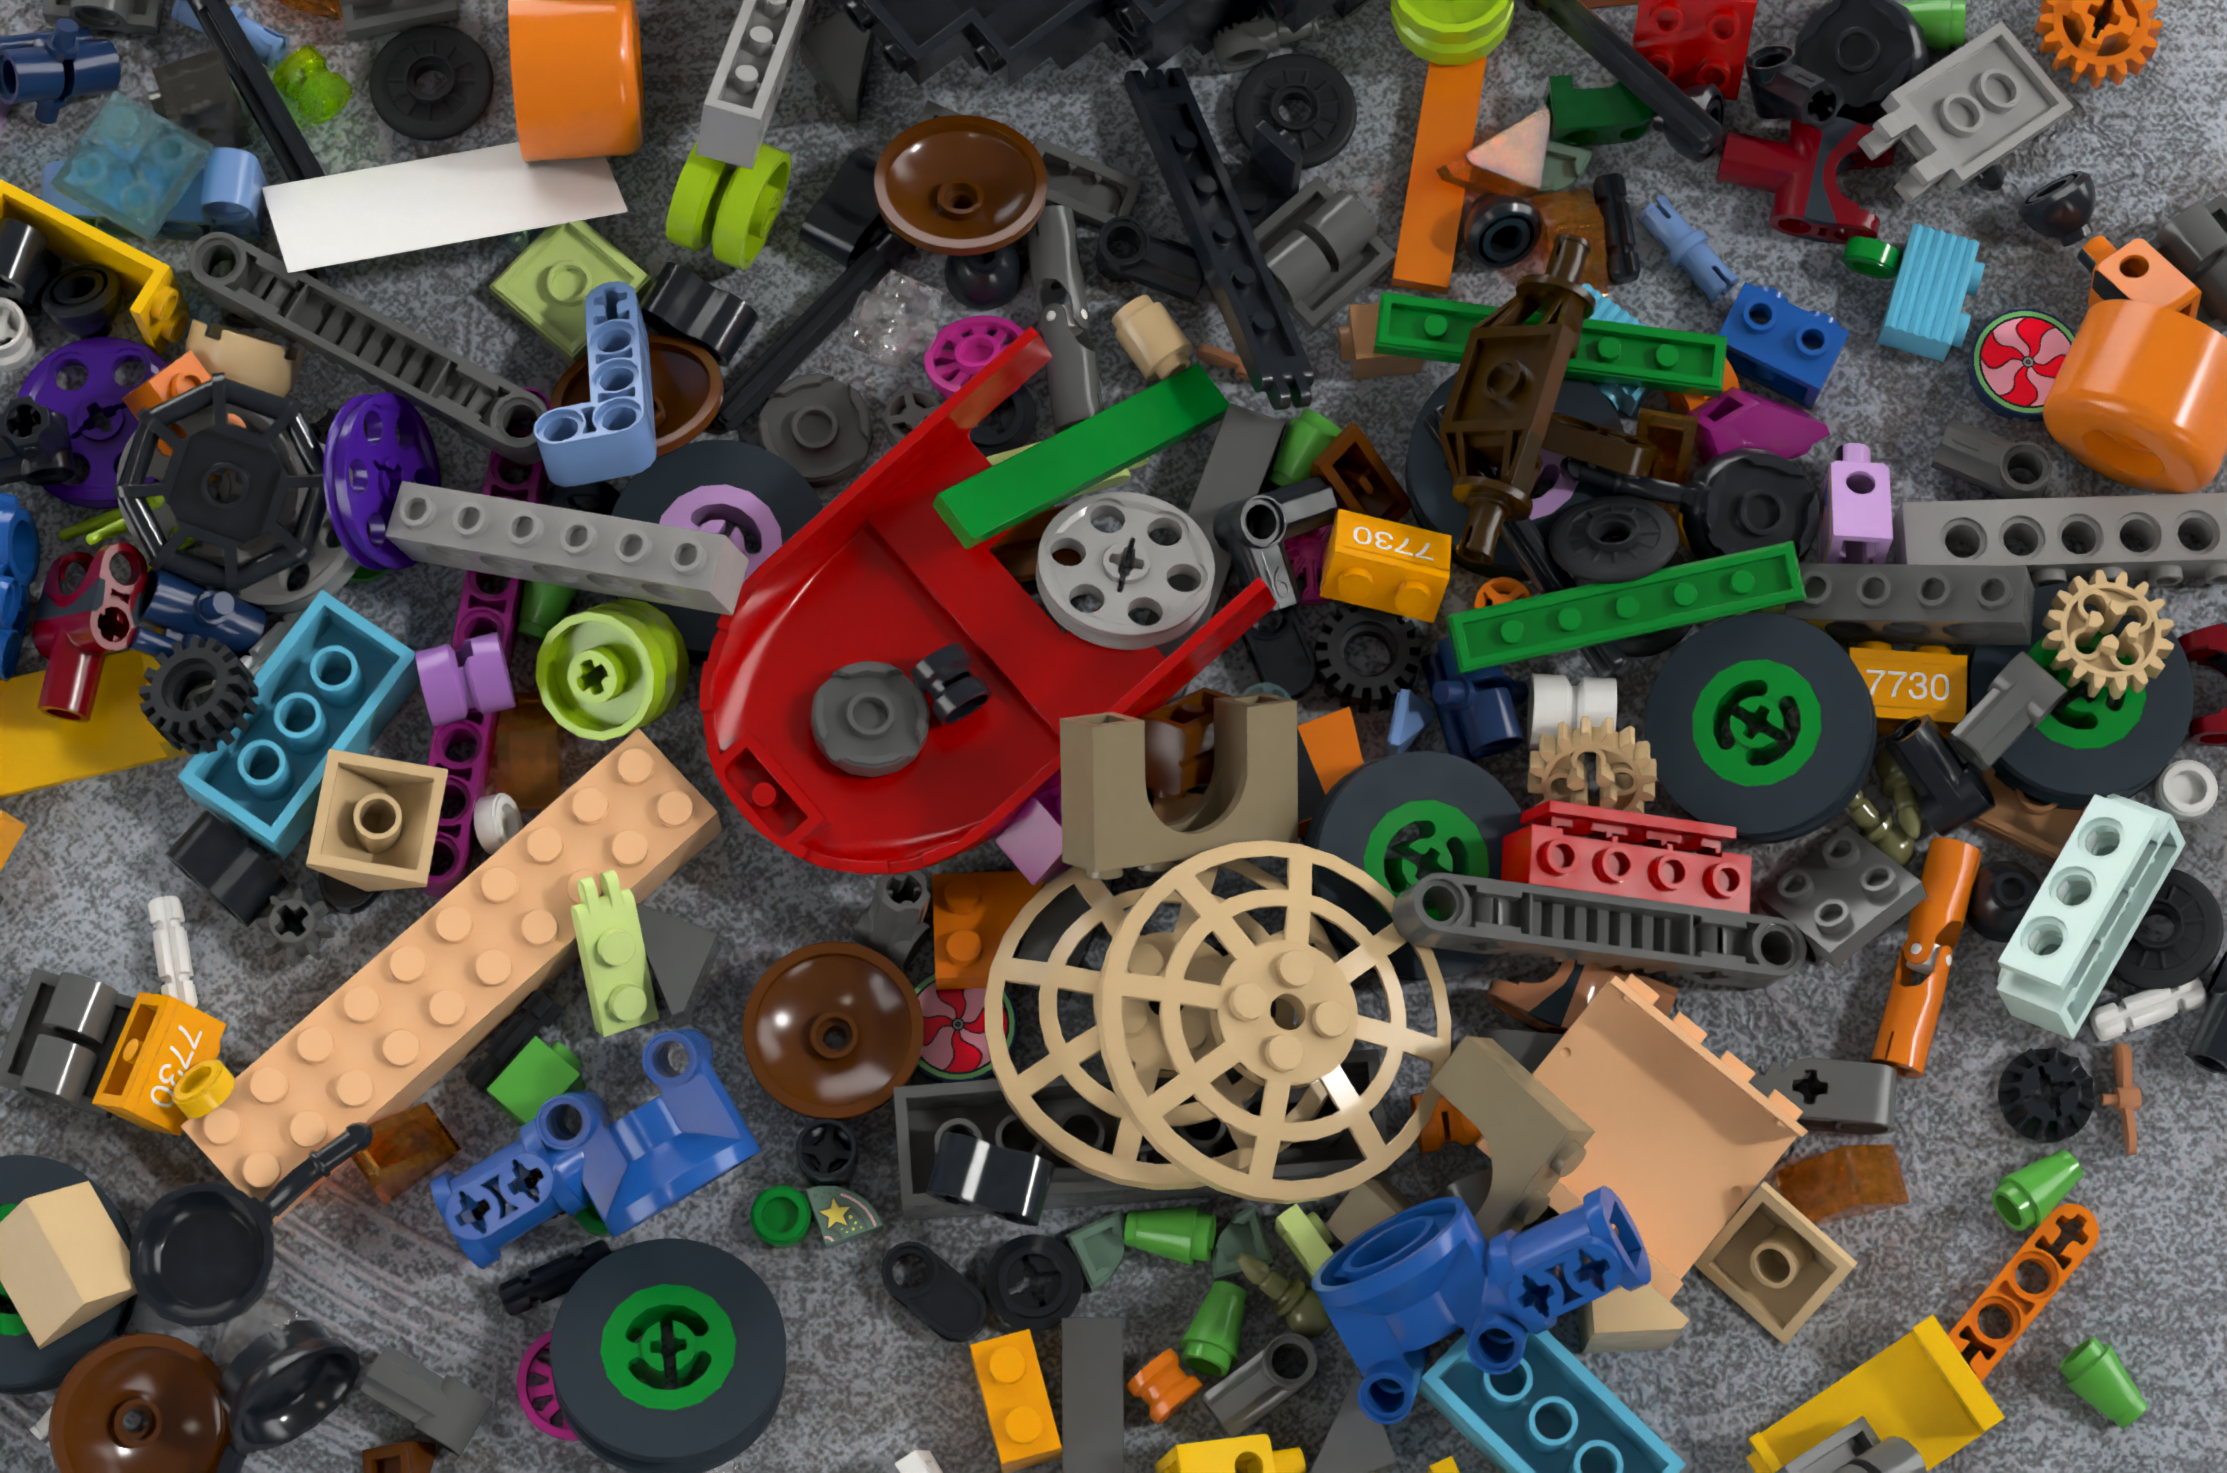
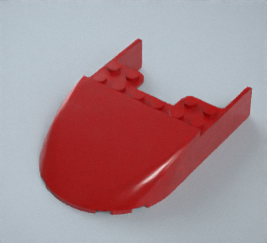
M1032 326L1025 330L767 558L743 582L733 616L722 614L716 625L718 631L712 642L708 660L703 663L700 682V711L703 715L707 754L716 777L741 815L775 845L797 858L819 867L843 873L890 875L911 872L936 865L999 836L1034 795L1061 784L1060 718L1105 712H1115L1138 718L1161 707L1276 605L1269 587L1259 577L1167 658L1154 645L1141 650L1107 648L1083 640L1070 631L1064 634L989 551L1015 526L968 550L964 548L932 506V503L938 493L993 466L971 442L970 432L982 419L1052 358L1043 339ZM961 643L971 658L970 670L974 676L984 679L992 696L986 704L971 715L953 724L944 726L940 724L932 711L933 699L928 692L924 691L930 709L927 741L916 759L896 773L878 777L852 775L830 764L816 747L810 727L814 695L820 686L822 688L824 683L831 679L832 674L841 667L863 661L887 663L902 670V675L909 678L914 684L911 671L920 661L950 644Z

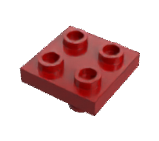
M1639 0L1631 46L1680 89L1694 84L1712 83L1719 87L1724 99L1737 101L1757 0Z

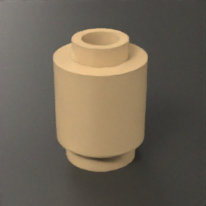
M1141 295L1128 302L1113 316L1111 323L1117 330L1115 338L1147 381H1154L1159 378L1163 381L1189 367L1191 362L1188 356L1193 350V345L1161 302L1154 303L1148 295Z

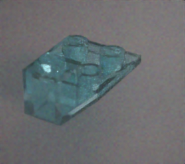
M114 91L50 184L55 190L151 243L214 151V147L209 142Z

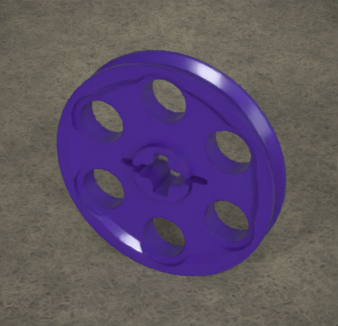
M93 337L72 342L55 350L30 372L17 398L30 395L37 404L47 406L51 412L62 413L67 416L73 459H82L90 464V472L84 482L71 486L64 483L42 486L47 492L64 502L83 508L110 509L119 507L118 499L113 497L112 485L117 484V467L123 450L139 424V421L122 398L168 365L162 357L151 349L131 340L116 337ZM134 360L146 366L144 378L135 386L125 387L115 382V373L121 364ZM69 365H80L88 370V378L85 384L74 391H66L57 386L59 372ZM100 412L107 418L111 417L110 422L113 428L106 433H103L98 427L94 428L95 424L92 417ZM146 477L144 483H155L160 481L153 477Z
M390 392L375 395H358L348 400L340 408L328 433L323 463L325 498L329 516L338 539L347 553L358 564L374 571L390 568L404 569L418 562L411 560L385 536L401 482L413 483V478L415 477L417 484L441 487L437 452L425 421L408 400ZM364 418L367 422L368 427L367 438L364 432ZM396 424L400 434L399 443L396 437ZM349 467L351 468L353 475L352 487L349 479ZM367 520H368L369 525H370V532H371L370 541H369L368 535H367V528H366V526H367Z

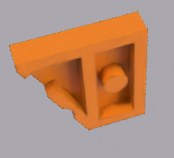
M1021 871L932 874L936 990L987 988L990 967L1004 934L1021 909L1045 886L1047 880L1033 886Z

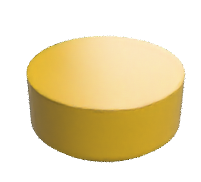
M213 1059L200 1062L189 1069L176 1083L172 1100L186 1117L190 1119L203 1117L215 1110L227 1099L234 1088L235 1078L219 1060Z

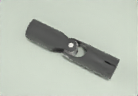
M1051 205L1044 206L1037 222L1025 233L1039 326L1043 334V341L1052 355V358L1045 364L1055 434H1058L1104 411L1094 345L1089 334L1090 318L1074 213L1070 207ZM1068 294L1070 304H1059L1061 298Z

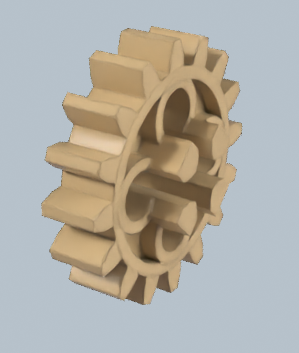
M2103 570L2095 571L2089 585L2080 576L2073 578L2068 586V592L2059 590L2051 602L2055 610H2049L2042 622L2044 627L2052 630L2042 641V648L2057 650L2058 655L2050 665L2051 669L2054 671L2067 667L2072 673L2068 677L2066 685L2072 688L2080 680L2089 683L2088 696L2095 698L2102 686L2108 687L2113 700L2120 699L2126 690L2127 684L2134 692H2141L2149 682L2147 676L2156 679L2163 670L2165 664L2161 659H2166L2174 647L2172 642L2163 638L2174 627L2173 620L2158 618V613L2166 602L2163 598L2149 602L2144 597L2149 587V584L2145 581L2140 583L2135 589L2128 587L2127 572L2121 571L2113 583L2107 582ZM2092 604L2096 606L2099 612L2092 610L2088 614L2083 605ZM2124 615H2132L2140 622L2132 621L2118 638L2113 634L2103 637L2091 654H2083L2076 649V646H2087L2098 630L2103 635L2112 632ZM2128 655L2131 658L2132 665H2123L2116 657L2124 658Z
M1582 716L1580 728L1574 730L1562 721L1558 723V738L1543 733L1540 736L1539 751L1530 752L1527 788L1528 793H1534V807L1549 800L1644 814V801H1654L1657 763L1656 759L1650 758V744L1648 741L1635 743V728L1632 726L1624 728L1619 733L1613 731V718L1607 717L1602 722L1601 727H1592L1589 717ZM1586 751L1596 753V783L1599 787V800L1588 799V768L1585 765Z

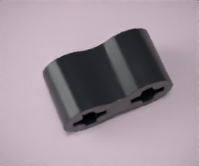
M853 151L843 162L827 191L817 200L807 214L799 232V239L846 268L866 250L875 232L885 221L879 212L874 194V175L877 162L859 151Z
M0 218V297L15 302L24 315L39 317L43 311L41 305L42 292L48 283L60 273L63 261L46 247L48 240L43 233L18 220Z
M667 262L639 303L643 320L647 325L663 335L681 337L700 345L713 356L719 366L723 367L728 366L759 318L755 310L739 297L712 286L688 268L674 262Z
M207 810L165 853V856L186 877L210 895L230 915L247 928L271 904L270 897L273 895L277 897L289 884L286 878L272 864Z
M946 1132L943 1134L926 1193L934 1199L953 1206L981 1211L1021 1225L1037 1226L1055 1165L1042 1157L1027 1152L999 1147L959 1133Z

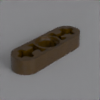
M1553 411L1541 448L1624 474L1647 477L1657 446L1638 436Z

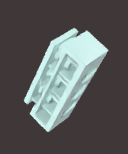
M2094 794L1998 960L2002 968L1999 973L1996 990L2011 1016L2071 1040L2075 1038L2186 844L2172 814L2116 794L2108 795L2107 798Z

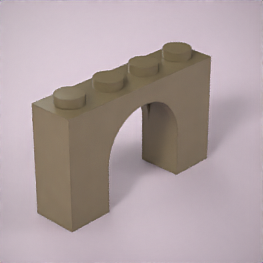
M1265 692L1213 698L1214 767L1211 781L1200 802L1188 814L1178 820L1165 824L1160 821L1152 810L1146 792L1145 721L1115 712L1060 718L1062 862L1085 869L1088 878L1115 879L1123 876V868L1138 866V869L1142 871H1168L1174 867V861L1190 859L1201 852L1231 843L1262 840L1297 843V700Z
M1465 1036L1430 1084L1479 1129L1489 1147L1492 1159L1491 1187L1483 1206L1474 1216L1489 1244V1240L1493 1236L1508 1229L1519 1233L1524 1225L1533 1223L1543 1214L1550 1203L1549 1192L1561 1177L1569 1175L1580 1165L1586 1155L1584 1146L1595 1131L1495 1040L1485 1037ZM1369 1179L1350 1190L1324 1226L1345 1245L1374 1225L1415 1205L1388 1180Z

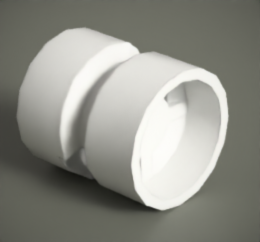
M1532 673L1527 710L1528 749L1539 750L1540 736L1543 733L1558 738V723L1562 721L1567 723L1573 730L1580 728L1582 716L1589 717L1592 727H1601L1602 722L1607 717L1613 718V731H1616V678L1583 677L1577 686H1571L1565 675Z

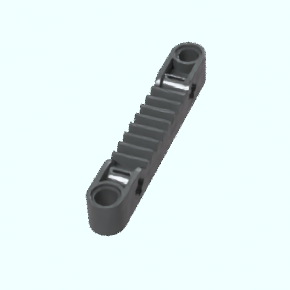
M212 232L199 238L192 246L189 254V268L205 296L217 305L262 329L279 336L283 335L292 343H300L312 354L318 353L329 363L341 365L348 373L360 375L372 386L377 384L386 392L404 397L414 407L422 408L429 416L437 417L451 429L512 462L529 465L542 461L534 431L531 435L524 438H515L509 435L512 426L522 419L537 421L540 416L548 412L544 403L534 394L302 271L288 273L285 262L232 234ZM226 260L236 262L234 269L228 275L218 278L211 276L213 268L218 263Z
M1431 873L1400 893L1394 901L1392 909L1393 925L1399 935L1407 942L1418 946L1481 954L1510 952V956L1527 953L1532 954L1533 959L1550 956L1555 957L1556 962L1573 959L1577 960V964L1580 965L1597 962L1603 968L1620 965L1622 970L1626 971L1643 968L1644 973L1649 974L1666 971V976L1681 974L1682 977L1692 981L1749 989L1766 988L1796 972L1805 962L1807 953L1805 938L1800 929L1791 921L1779 917L1450 873ZM1423 898L1429 899L1435 904L1439 913L1438 921L1426 914L1422 903ZM1761 943L1771 951L1773 964L1764 958L1761 952Z
M1491 1029L1478 1033V1037L1495 1040L1531 1074L1563 1036V1034L1507 1029ZM1811 1057L1798 1059L1790 1064L1783 1074L1779 1062L1772 1061L1764 1075H1759L1754 1059H1748L1745 1063L1756 1073L1748 1083L1767 1098L1774 1089L1784 1095L1803 1111L1797 1122L1807 1130L1862 1135H1883L1895 1131L1897 1069L1891 1066ZM1801 1082L1808 1084L1810 1094L1817 1095L1811 1105L1803 1103V1094L1795 1091Z

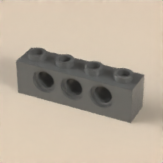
M1798 563L1806 599L1786 604L1785 608L1786 616L1803 620L1819 628L1836 642L1862 643L1879 641L1885 643L2031 645L2035 588L2026 566Z

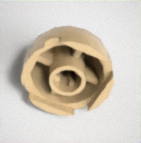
M198 319L192 320L186 341L185 353L191 350L211 378L212 373L225 372L228 379L283 398L292 390L299 375L306 350L290 345L286 356L287 347L275 344L274 339L216 323L211 324L208 334L206 333L208 326L206 323Z

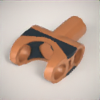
M1571 959L1557 962V972L1543 982L1532 984L1520 981L1518 985L1504 980H1492L1486 993V999L1499 1011L1532 1030L1541 1033L1564 1035L1612 974L1619 977L1623 982L1631 973L1660 995L1653 1006L1667 1017H1669L1679 989L1632 970H1622L1620 965L1603 968L1597 962L1580 965L1577 964V960Z

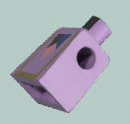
M1861 443L1843 444L1835 451L1836 461L1829 463L1819 496L1817 563L1884 564L1893 540L1889 467L1884 463H1871V450L1868 446Z

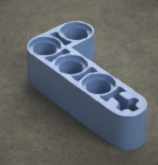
M229 147L215 148L206 152L205 168L54 161L44 166L40 200L110 236L198 241L199 238L209 233L225 232L247 243H251L261 238L265 202L262 187H266L267 181L259 160L255 155L248 151Z
M620 281L607 282L595 287L586 296L585 318L591 402L550 410L540 416L535 422L533 431L549 480L555 485L563 487L578 486L631 476L649 468L656 459L657 448L648 334L635 290L628 283Z

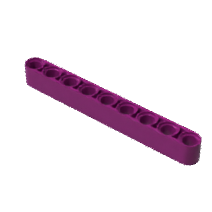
M531 387L523 388L538 397L544 403L547 411L552 410L548 397L540 390ZM514 424L509 435L515 438H524L531 435L533 429L522 430L516 428ZM491 450L482 494L540 504L542 497L546 493L549 480L543 460L536 464L522 465L512 462ZM524 467L532 471L531 476L521 484H509L504 481L506 474L515 468ZM467 570L451 647L458 651L462 649L465 639L474 638L483 631L498 632L510 675L518 635L516 629L519 623L518 618L525 580L505 577L510 580V583L503 592L487 594L481 591L483 584L488 579L500 575ZM470 708L466 719L438 725L434 728L427 766L448 769L443 801L449 798H459L465 801V807L458 816L452 819H439L432 857L438 854H446L454 858V863L451 869L443 875H429L427 887H420L430 896L443 898L470 874L477 839L474 827V808L477 800L486 794L502 710L483 715L478 709ZM460 742H470L477 746L474 755L469 760L454 762L447 758L450 749Z

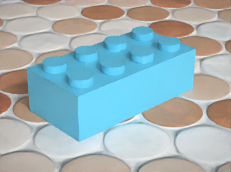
M324 590L319 592L255 675L253 682L258 687L259 696L251 699L258 707L255 715L244 713L243 717L250 723L245 732L235 727L230 733L236 740L228 746L221 739L216 740L218 751L207 753L201 746L199 754H195L177 777L190 798L282 861H285L315 821L328 750L333 749L365 755L420 683L415 652Z
M1548 1330L1539 1334L1529 1332L1524 1354L1518 1366L1510 1372L1500 1375L1486 1373L1474 1365L1467 1351L1468 1336L1464 1333L1422 1376L1418 1392L1501 1473H1679L1686 1465L1679 1456Z

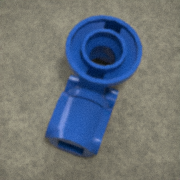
M678 1029L657 1034L649 1040L642 1052V1065L645 1074L652 1082L658 1085L662 1094L614 1123L610 1120V1113L606 1102L599 1095L583 1090L561 1094L549 1098L541 1105L536 1118L520 1126L519 1132L521 1137L458 1175L447 1170L433 1178L430 1182V1187L437 1208L448 1229L468 1258L478 1268L485 1269L500 1260L501 1248L563 1211L571 1216L578 1214L589 1207V1199L614 1239L762 1151L712 1066L713 1049L705 1035L694 1029ZM675 1041L682 1044L688 1054V1065L683 1073L675 1071L668 1060V1051ZM569 1105L575 1107L582 1117V1128L578 1135L572 1133L566 1127L564 1121L565 1111ZM536 1168H539L544 1178L536 1183L537 1187H533L529 1177L536 1173ZM514 1182L516 1183V1186H517L519 1192H518L517 1189L514 1187V1184H513ZM502 1196L506 1199L507 1204H504ZM484 1200L489 1203L490 1210L482 1218L477 1208L481 1207L484 1204Z
M1604 1185L1588 1192L1583 1198L1582 1205L1521 1233L1508 1229L1493 1236L1489 1240V1244L1462 1198L1442 1197L1418 1204L1381 1221L1341 1247L1317 1270L1312 1278L1311 1286L1363 1376L1358 1388L1357 1397L1361 1411L1367 1418L1376 1423L1389 1425L1400 1422L1409 1414L1428 1361L1429 1345L1443 1339L1459 1327H1463L1468 1336L1467 1351L1474 1365L1489 1374L1500 1375L1508 1373L1517 1367L1521 1361L1529 1332L1539 1334L1550 1329L1557 1323L1558 1316L1620 1287L1631 1292L1647 1285L1651 1281V1267L1643 1241L1631 1215L1613 1190Z

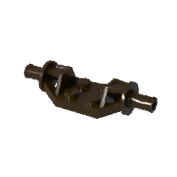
M1560 233L1555 236L1554 246L1545 274H1530L1519 279L1515 288L1516 296L1471 329L1438 433L1454 480L1452 496L1459 504L1470 510L1460 543L1456 548V553L1463 559L1473 563L1483 564L1485 562L1486 564H1491L1494 560L1495 548L1504 521L1526 520L1531 516L1533 510V501L1529 496L1543 465L1539 453L1568 361L1577 356L1583 322L1594 314L1596 308V299L1589 291L1578 285L1587 255L1591 250V244L1578 235L1565 233L1563 236ZM1535 311L1545 315L1539 325H1523ZM1478 460L1497 468L1495 480L1479 477Z

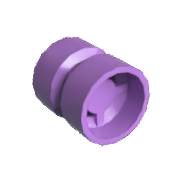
M498 632L465 639L462 649L455 651L448 644L415 651L420 683L433 727L466 719L470 708H476L484 715L516 706Z

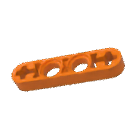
M2071 1203L2055 1208L1947 1334L1960 1353L1970 1343L1968 1340L1959 1337L1960 1332L1964 1331L1974 1346L1991 1354L1989 1360H1986L1983 1353L1979 1350L1968 1362V1365L1980 1382L1985 1379L2094 1248L2099 1238V1226L2096 1218L2087 1208ZM2072 1220L2078 1222L2081 1229L2078 1231L2077 1236L2083 1242L2082 1245L2072 1241L2056 1258L2046 1252L2061 1233V1229L2055 1224L2056 1221L2063 1225H2067ZM2039 1241L2044 1250L2036 1248L2035 1243ZM2056 1260L2065 1263V1269H2062ZM2024 1262H2035L2042 1266L2048 1276V1285L2045 1291L2031 1294L2022 1290L2015 1278L2018 1265ZM1990 1306L1998 1307L2008 1315L2010 1331L2006 1337L1992 1339L1982 1333L1978 1325V1315L1983 1308Z

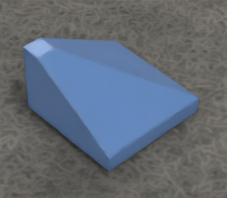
M1401 688V691L1397 692L1384 753L1385 757L1404 753L1433 722L1435 710L1410 690Z

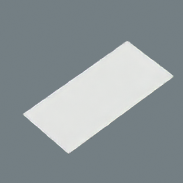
M519 142L262 187L288 273L628 212L606 157L525 162L521 154Z

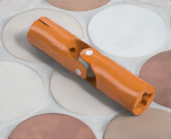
M1937 837L1930 840L1919 879L1922 882L1927 897L1911 909L1907 940L1900 951L1870 1063L1883 1064L1897 1069V1077L1918 1079L1923 1076L1952 966V952L1957 945L1982 857V853L1978 848L1956 839ZM1913 970L1922 973L1926 977L1923 983L1911 986Z

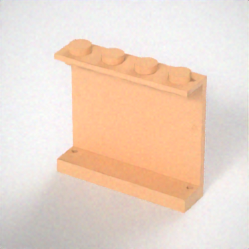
M1631 973L1623 982L1619 977L1612 974L1532 1073L1535 1078L1595 1131L1584 1146L1586 1155L1580 1165L1569 1175L1561 1177L1549 1192V1206L1557 1213L1562 1214L1582 1205L1583 1198L1588 1192L1604 1185L1612 1189L1631 1215L1643 1241L1651 1267V1281L1648 1284L1670 1302L1684 1283L1681 1279L1796 1137L1800 1136L1803 1138L1808 1130L1797 1122L1803 1111L1776 1089L1767 1098L1748 1083L1756 1073L1727 1050L1719 1059L1701 1045L1708 1034L1685 1015L1678 1012L1674 1019L1670 1020L1654 1007L1653 1004L1660 995ZM1482 1135L1475 1143L1476 1147L1491 1158L1489 1147Z

